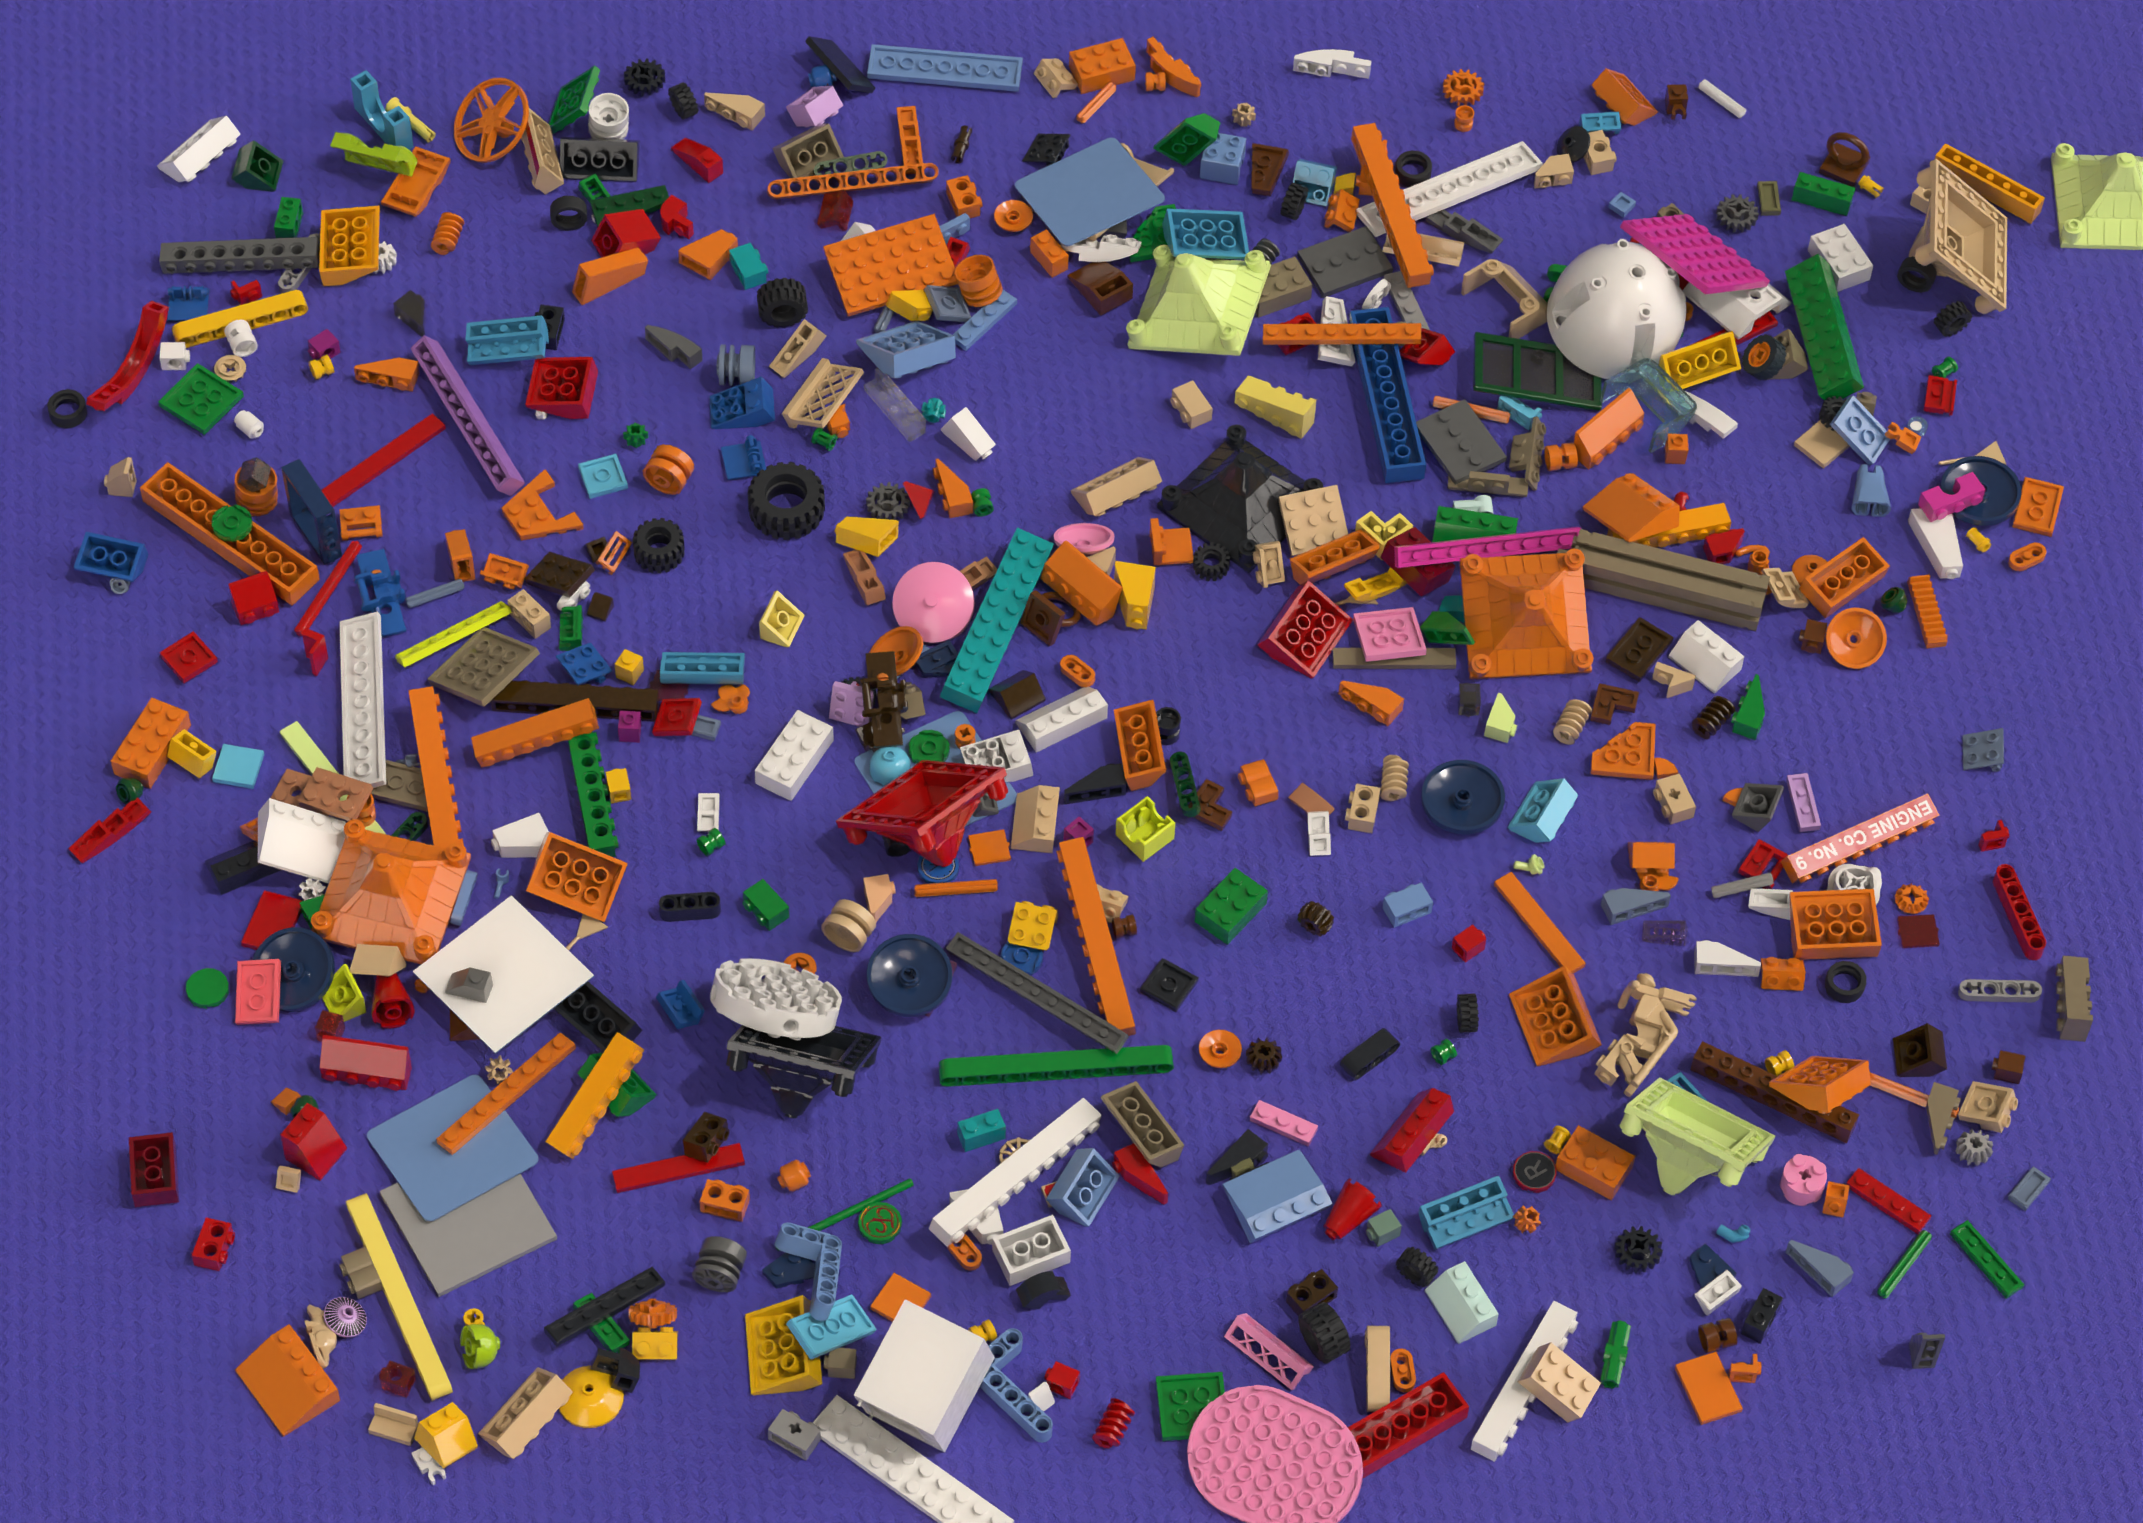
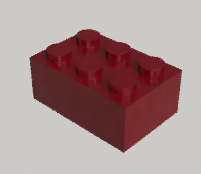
M1413 527L1388 540L1380 558L1422 597L1448 583L1456 566L1452 562L1401 568L1395 567L1394 547L1432 543L1416 527Z
M173 1132L129 1137L131 1194L134 1206L142 1207L179 1202L176 1143Z

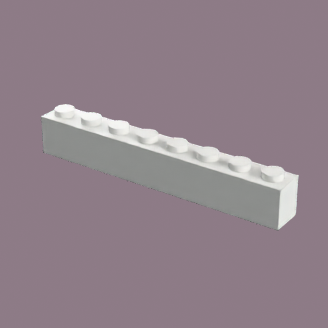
M1553 1301L1473 1438L1471 1450L1494 1462L1498 1455L1503 1456L1508 1446L1506 1441L1509 1437H1514L1518 1426H1516L1517 1422L1524 1420L1528 1412L1526 1408L1528 1403H1533L1536 1399L1531 1392L1518 1383V1380L1539 1346L1552 1342L1561 1351L1565 1349L1568 1343L1567 1336L1569 1332L1573 1334L1578 1325L1576 1311Z

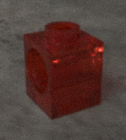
M322 1010L315 1026L317 1041L322 1042L323 1035L342 1037L345 1030L343 1015Z
M389 1361L387 1367L382 1368L379 1380H381L382 1389L407 1398L416 1380L413 1368ZM395 1376L401 1377L399 1380H391Z

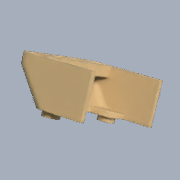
M1489 259L1463 275L1461 290L1463 296L1494 278L1520 304V310L1524 315L1510 323L1508 337L1519 339L1547 322L1548 303L1512 266L1495 259Z

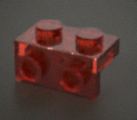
M844 189L824 194L817 222L821 229L838 225L842 231L847 230L853 200Z

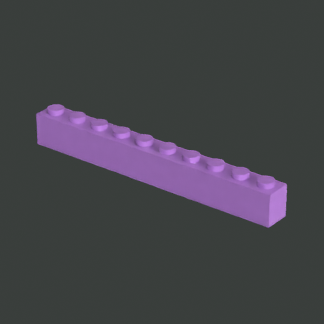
M424 335L410 349L497 491L512 496L525 484L524 480L439 342Z

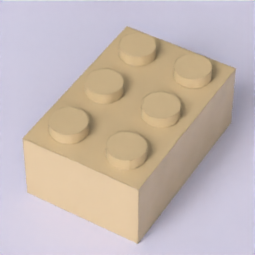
M1552 1342L1539 1346L1518 1380L1519 1384L1567 1423L1580 1419L1601 1384V1382Z

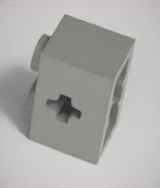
M782 1409L768 1429V1439L800 1458L807 1460L820 1442L821 1433L818 1426L814 1423H807L800 1419L796 1413Z

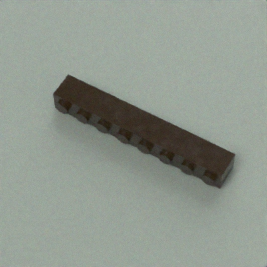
M522 680L511 681L491 700V708L494 712L542 714L589 698L597 718L619 719L620 711L641 712V721L655 722L658 714L659 694L658 690L651 688L636 689L631 687H611L608 685H573L569 683L557 684Z

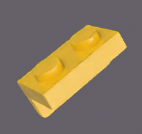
M638 1327V1331L632 1332V1354L637 1359H677L678 1331H673V1327H660V1331H651L649 1327Z

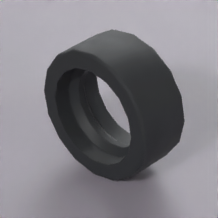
M1411 150L1399 155L1396 160L1395 174L1398 175L1399 182L1402 185L1411 187L1431 178L1432 162L1425 153ZM1411 163L1418 164L1425 171L1414 175L1405 172L1402 167Z
M559 197L550 205L551 223L556 228L565 231L579 229L587 221V205L579 197ZM566 210L578 212L576 215L573 216H563L559 214L560 212Z
M1913 256L1906 258L1902 262L1897 274L1902 286L1908 290L1920 293L1931 289L1937 276L1936 268L1932 263L1923 266ZM1909 271L1918 272L1925 278L1916 277Z
M70 389L60 390L49 398L47 404L48 413L51 421L56 426L73 428L85 420L87 407L84 397L79 392ZM71 402L79 405V409L70 415L56 413V409L61 404Z
M1851 961L1836 962L1827 972L1825 978L1826 992L1832 999L1840 1003L1855 1002L1862 996L1865 990L1867 976L1858 964ZM1838 974H1849L1857 980L1858 986L1850 991L1843 990L1834 984L1833 978Z

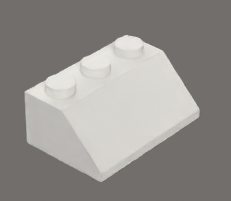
M1699 620L1684 632L1669 654V658L1686 672L1696 675L1695 679L1714 694L1741 671L1744 656Z

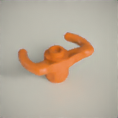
M1748 545L1736 550L1735 555L1737 557L1753 552L1749 557L1747 571L1762 575L1761 571L1769 568L1768 556L1770 551L1766 546ZM1769 585L1767 588L1766 595L1772 593Z

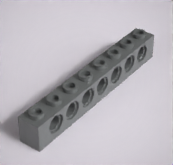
M317 237L161 243L159 262L163 274L319 268L320 247Z

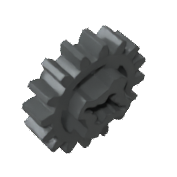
M1732 194L1731 199L1724 197V201L1719 202L1716 219L1721 220V226L1726 225V230L1733 228V232H1736L1739 229L1742 233L1744 228L1751 230V225H1756L1759 215L1758 207H1754V201H1748L1749 197L1743 199L1742 195L1739 194L1738 198H1735L1734 194Z
M890 482L887 483V486L880 483V488L873 486V492H868V498H866L867 511L871 512L872 518L878 516V519L896 520V517L903 519V513L907 514L908 507H910L909 495L905 493L904 487L898 489L897 483L894 486H891Z

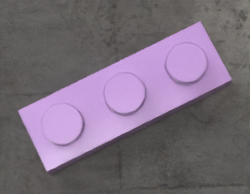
M1808 773L1787 775L1786 781L1799 832L1820 830L1821 823Z

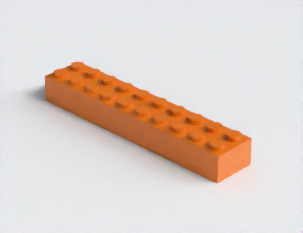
M169 462L140 487L144 503L248 576L267 571L275 594L291 606L320 580L317 565L255 522H253L250 533L242 540L231 542L219 539L212 529V517L221 507L227 505L230 507V505Z

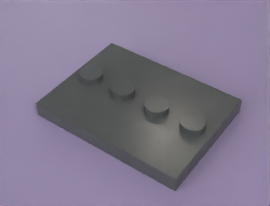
M1367 226L1297 252L1299 260L1323 298L1393 273L1391 263L1384 252H1382Z
M1465 399L1416 422L1420 437L1455 485L1469 479L1470 471L1484 472L1505 462L1507 459L1505 453Z

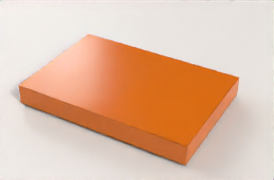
M2025 477L2021 489V499L2012 527L2052 537L2064 486Z
M1717 1352L1675 1364V1370L1701 1425L1742 1412V1405Z

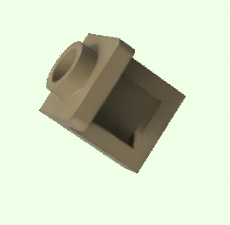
M1857 392L1856 399L1873 416L1877 396L1870 392Z

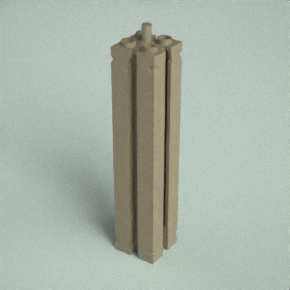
M1580 529L1578 536H1574L1572 549L1581 550L1585 557L1583 563L1584 588L1741 628L1746 627L1753 631L1757 630L1770 576L1758 575L1755 572L1635 542H1627L1623 539L1595 532L1590 533L1583 529ZM1558 549L1557 554L1566 553L1567 550Z

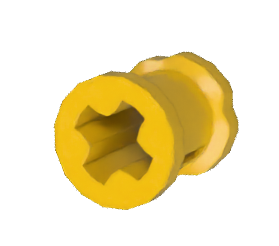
M1556 1125L1552 1130L1553 1133L1550 1138L1545 1140L1544 1147L1553 1154H1560L1563 1144L1569 1140L1571 1134L1566 1128Z
M472 1308L465 1312L463 1316L465 1326L470 1324L485 1325L483 1313L479 1309Z

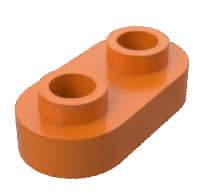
M2030 543L2013 551L2010 554L2008 564L2015 571H2024L2045 559L2046 548L2040 543Z
M1066 655L1061 659V672L1078 686L1089 687L1094 684L1095 671L1075 655Z
M966 1234L958 1242L961 1244L960 1247L954 1246L955 1242L947 1247L964 1269L972 1271L980 1267L982 1254ZM973 1259L974 1262L970 1263L967 1260Z
M1396 1349L1390 1357L1393 1384L1400 1392H1410L1416 1383L1413 1357L1406 1349ZM1401 1360L1404 1364H1398L1397 1361ZM1405 1380L1408 1382V1384L1404 1385L1401 1383V1381Z

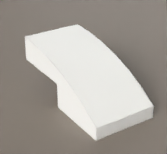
M698 793V832H708L712 828L719 830V793Z
M1307 812L1310 856L1331 855L1329 812Z

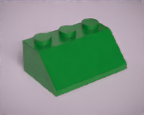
M1205 113L1186 118L1157 142L1153 149L1186 166L1216 141L1220 122Z
M603 1053L591 1054L577 1074L583 1079V1082H585ZM632 1069L628 1080L623 1082L618 1090L617 1097L609 1103L608 1107L615 1116H630L653 1100L657 1094Z

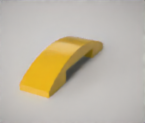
M1390 567L1386 573L1365 581L1358 578L1345 583L1344 587L1355 600L1369 601L1386 596L1407 583Z

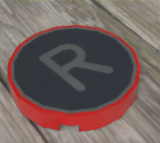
M1530 1151L1517 1158L1513 1167V1177L1516 1184L1523 1190L1540 1193L1548 1190L1553 1185L1556 1178V1166L1548 1155Z

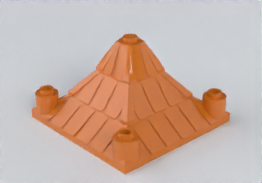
M1573 548L1566 553L1486 558H1481L1477 554H1470L1465 558H1460L1465 627L1475 641L1473 645H1466L1469 679L1592 672L1591 664L1594 657L1589 648L1583 579L1585 557L1581 550Z
M358 819L349 820L344 826L345 840L320 911L313 914L311 918V931L318 934L325 942L356 949L357 944L398 946L405 961L423 964L439 952L471 859V853H468L466 848L460 843L450 844L444 849L434 845L365 829L362 821Z

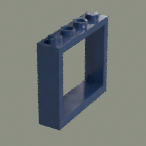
M297 459L281 467L289 513L320 560L326 565L342 557L335 510L301 460Z

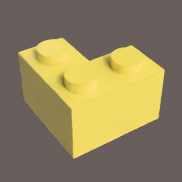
M1370 511L1356 521L1355 531L1361 529L1379 544L1380 549L1376 555L1380 558L1387 541L1413 528V525L1401 513L1384 523Z

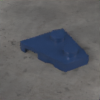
M950 640L921 653L915 664L923 677L949 676L958 653Z

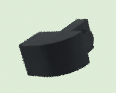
M1053 1271L1036 1274L1024 1281L1016 1289L1023 1308L1040 1309L1050 1299L1067 1300L1071 1296L1064 1277L1055 1276Z
M621 1347L617 1353L598 1348L591 1362V1370L612 1375L611 1388L633 1393L640 1376V1364L631 1352Z

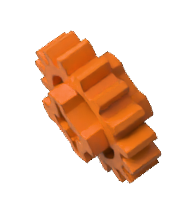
M1460 69L1459 73L1453 70L1452 75L1447 74L1446 79L1443 81L1445 98H1450V103L1456 101L1457 106L1460 103L1467 105L1469 102L1474 105L1475 100L1480 101V96H1483L1484 83L1481 82L1482 78H1476L1477 73L1470 74V70L1463 72Z
M656 1299L635 1303V1306L631 1305L629 1308L630 1322H635L636 1325L640 1324V1326H647L649 1328L671 1324V1321L675 1322L677 1318V1308H675V1305H670L669 1302L666 1303Z

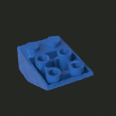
M762 377L709 396L712 429L759 427L775 421L773 388Z

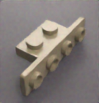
M1537 416L1533 417L1531 432L1513 436L1509 469L1512 472L1526 470L1525 481L1533 491L1537 490L1538 482L1540 481L1539 471L1542 465L1541 456L1542 450H1544V434H1546V426Z
M1470 471L1469 479L1455 485L1448 476L1447 488L1450 490L1527 497L1528 484L1525 478Z

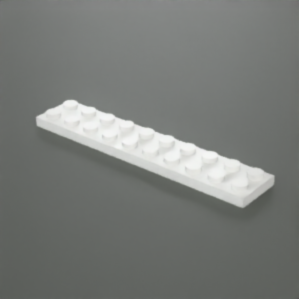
M1522 141L1404 189L1405 202L1410 206L1411 218L1416 221L1534 173L1540 169L1543 163ZM1375 201L1356 209L1357 216L1375 237L1386 233Z
M378 612L340 621L344 776L369 783L373 788L386 785L381 615Z
M838 1395L835 1396L813 1422L820 1430L821 1440L936 1522L1014 1523L1012 1518Z

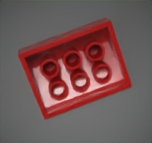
M1308 580L1296 588L1257 645L1271 658L1312 679L1353 619Z

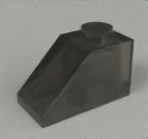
M410 290L393 303L395 316L423 337L425 335L426 318L425 300L421 295H416Z

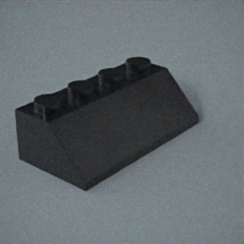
M562 137L560 139V168L563 178L586 179L596 174L600 180L637 181L640 140Z
M251 841L205 860V864L221 895L282 870L258 863V842Z
M586 982L553 1008L603 1052L617 1032L633 1041L643 1031L633 1019L589 982Z

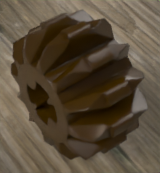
M1310 901L1299 910L1297 920L1301 923V927L1311 932L1312 935H1325L1332 928L1334 917L1331 915V911L1327 910L1325 906L1320 905L1319 902Z
M1258 1037L1256 1043L1251 1042L1249 1044V1048L1246 1050L1247 1065H1252V1071L1259 1069L1260 1074H1262L1263 1070H1266L1270 1074L1272 1068L1277 1070L1279 1063L1282 1061L1281 1047L1276 1046L1275 1040L1269 1042L1268 1037H1266L1265 1041H1262Z

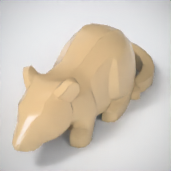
M308 1305L307 1313L311 1321H304L306 1331L310 1337L314 1355H316L320 1366L325 1369L329 1364V1354L336 1347L337 1336L327 1327L324 1321V1310Z

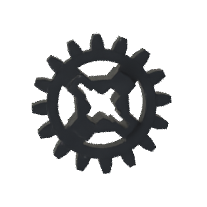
M646 58L645 62H642L641 59H638V63L632 61V67H626L624 82L625 85H628L629 91L633 89L634 94L641 92V96L644 93H648L650 96L651 91L657 93L658 88H663L665 70L662 69L661 64L656 65L655 60L649 62L648 58Z
M1632 1226L1630 1232L1625 1229L1622 1235H1618L1614 1248L1616 1250L1615 1257L1620 1258V1265L1627 1264L1626 1270L1633 1267L1634 1273H1637L1638 1269L1641 1268L1643 1273H1645L1647 1267L1654 1269L1655 1263L1659 1264L1663 1252L1661 1249L1662 1241H1657V1234L1650 1235L1651 1229L1645 1232L1643 1231V1226H1640L1639 1230ZM1625 1244H1627V1248H1628L1626 1252H1625V1249H1624V1245H1625ZM1651 1247H1652V1250H1653V1254H1652V1255H1650V1252H1651V1251H1650V1248H1651Z

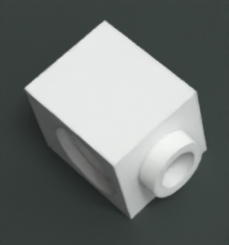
M161 342L160 363L162 370H186V363L190 362V351L186 350L185 342Z

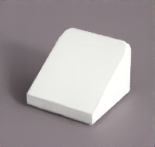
M1043 1382L1028 1394V1397L1043 1411L1055 1403L1047 1382Z

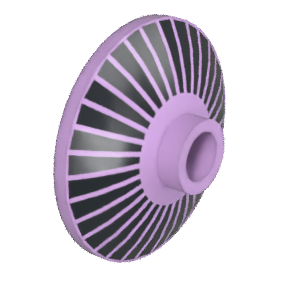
M347 1297L334 1298L324 1309V1321L327 1327L338 1336L346 1338L355 1337L366 1326V1313L362 1306L353 1299Z

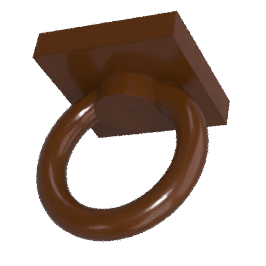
M1834 133L1827 140L1826 146L1829 154L1821 165L1819 173L1854 187L1870 162L1869 150L1862 140L1850 133ZM1835 141H1849L1857 146L1861 153L1837 142L1835 143Z
M1034 590L1029 595L1020 624L1048 646L1055 644L1060 627H1070L1077 624L1081 619L1082 613L1057 592L1040 594ZM1049 600H1057L1067 604L1073 610V616L1069 619H1064L1066 613Z

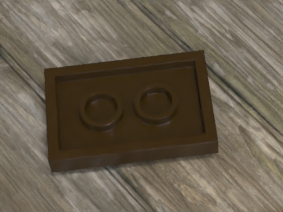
M548 552L524 579L527 585L571 597L595 569L592 564Z
M1639 617L1608 654L1605 662L1640 682L1670 646L1674 637Z

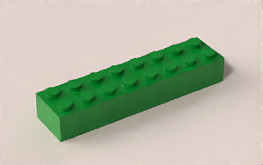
M1816 254L1786 270L1785 274L1818 394L1824 401L1828 397L1832 398V396H1836V399L1838 397L1844 399L1863 389L1864 385L1830 264L1820 254Z

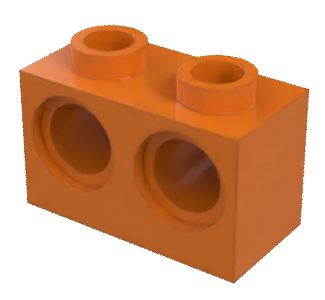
M969 176L946 180V194L956 217L964 213L970 218L980 216V208L983 207L980 196L976 195L975 183L970 181Z
M707 1179L700 1199V1212L742 1222L750 1201L749 1189L741 1185L725 1184L721 1180ZM714 1194L719 1195V1197H716V1198H713V1197H710V1196H712V1195H714ZM740 1200L738 1203H733L732 1201Z

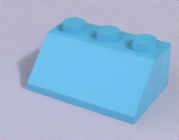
M1564 778L1537 781L1533 784L1507 828L1535 843L1549 842L1555 837V833L1564 822L1569 810L1573 807L1578 794Z

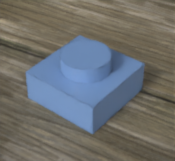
M1620 192L1609 203L1608 208L1624 218L1635 207L1636 201Z

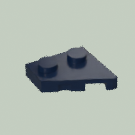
M1706 1243L1689 1258L1691 1267L1696 1274V1281L1700 1284L1701 1289L1726 1270L1734 1278L1736 1277V1272Z
M784 1253L762 1269V1273L777 1289L787 1287L789 1284L804 1283V1280L813 1279L815 1264L811 1259Z

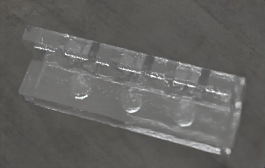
M876 368L875 379L864 385L865 392L909 442L925 434L926 419L891 378L887 374L882 373L879 368Z

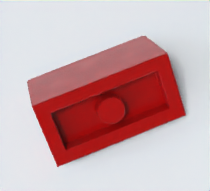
M306 628L302 634L306 657L310 659L313 675L317 676L328 660L325 636Z

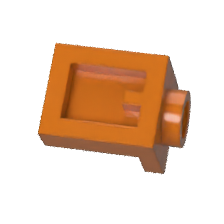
M1828 1181L1822 1210L1823 1214L1844 1217L1849 1185Z
M1752 1354L1750 1364L1744 1362L1731 1363L1728 1372L1730 1382L1755 1383L1757 1375H1761V1362H1758L1757 1354Z

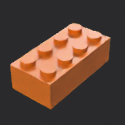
M1862 537L1805 577L1799 590L1826 619L1884 578L1890 565Z
M151 697L111 759L114 775L122 778H135L144 787L151 789L170 759L167 757L171 738L184 729L188 731L191 726L188 711Z

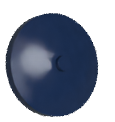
M1969 456L1955 461L1947 468L1940 485L1944 493L1949 495L1955 494L1953 492L1955 479L1971 472L1976 475L1985 488L1983 500L1978 505H1971L1964 508L1961 512L1952 513L1955 517L1970 524L1988 526L2007 520L2017 510L2021 499V485L2016 474L2004 463L1990 457Z
M1453 760L1437 766L1428 774L1423 783L1421 802L1426 815L1435 825L1451 833L1468 835L1482 832L1497 822L1504 808L1505 791L1498 776L1488 767L1470 760Z
M291 927L275 932L262 942L253 957V960H281L279 1011L295 1012L314 1005L326 994L334 977L335 961L329 945L318 934L305 928Z
M916 934L897 935L880 944L871 955L867 967V984L874 1000L886 1011L903 1017H917L935 1010L946 999L952 984V966L946 952L933 940Z

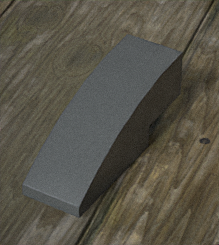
M651 325L645 326L646 340L671 362L678 358L687 367L692 369L703 361L702 349L694 342L664 328Z

